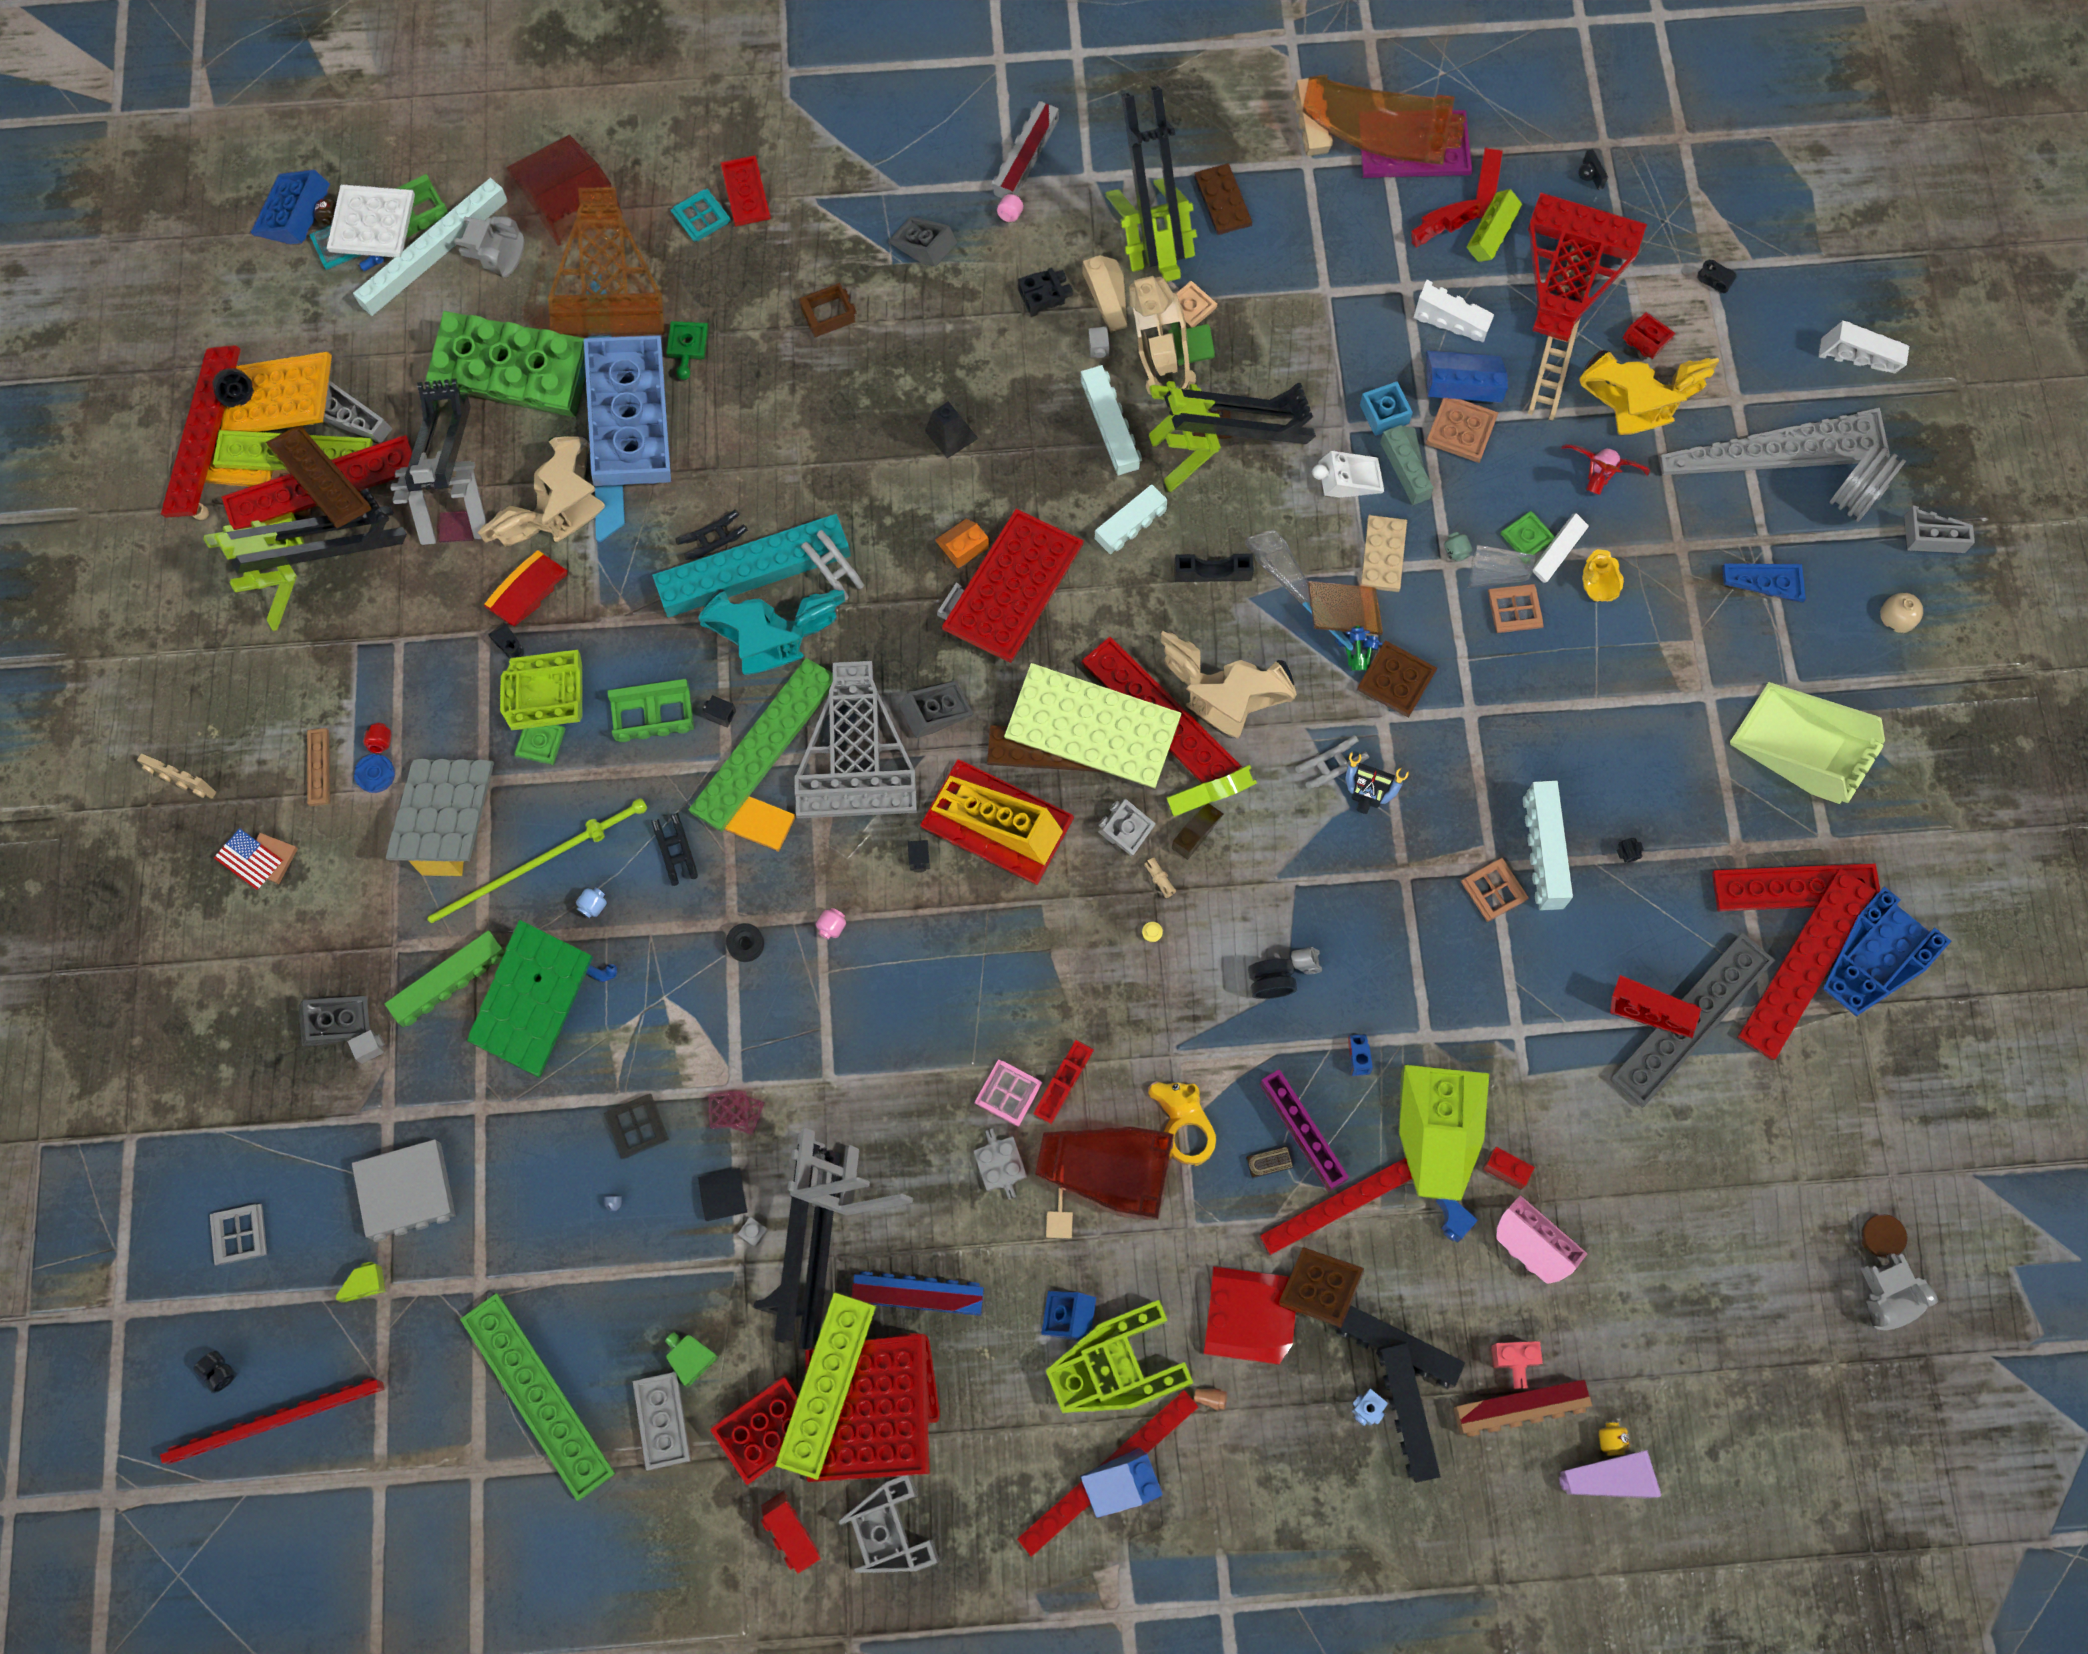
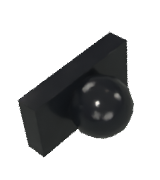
M1587 150L1583 159V165L1579 168V177L1583 181L1593 180L1598 190L1604 189L1608 175L1594 150Z

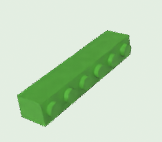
M488 930L384 1004L399 1025L403 1028L410 1026L417 1021L419 1016L431 1012L436 1004L449 999L457 989L466 987L474 977L483 975L491 965L500 963L505 951L494 935Z

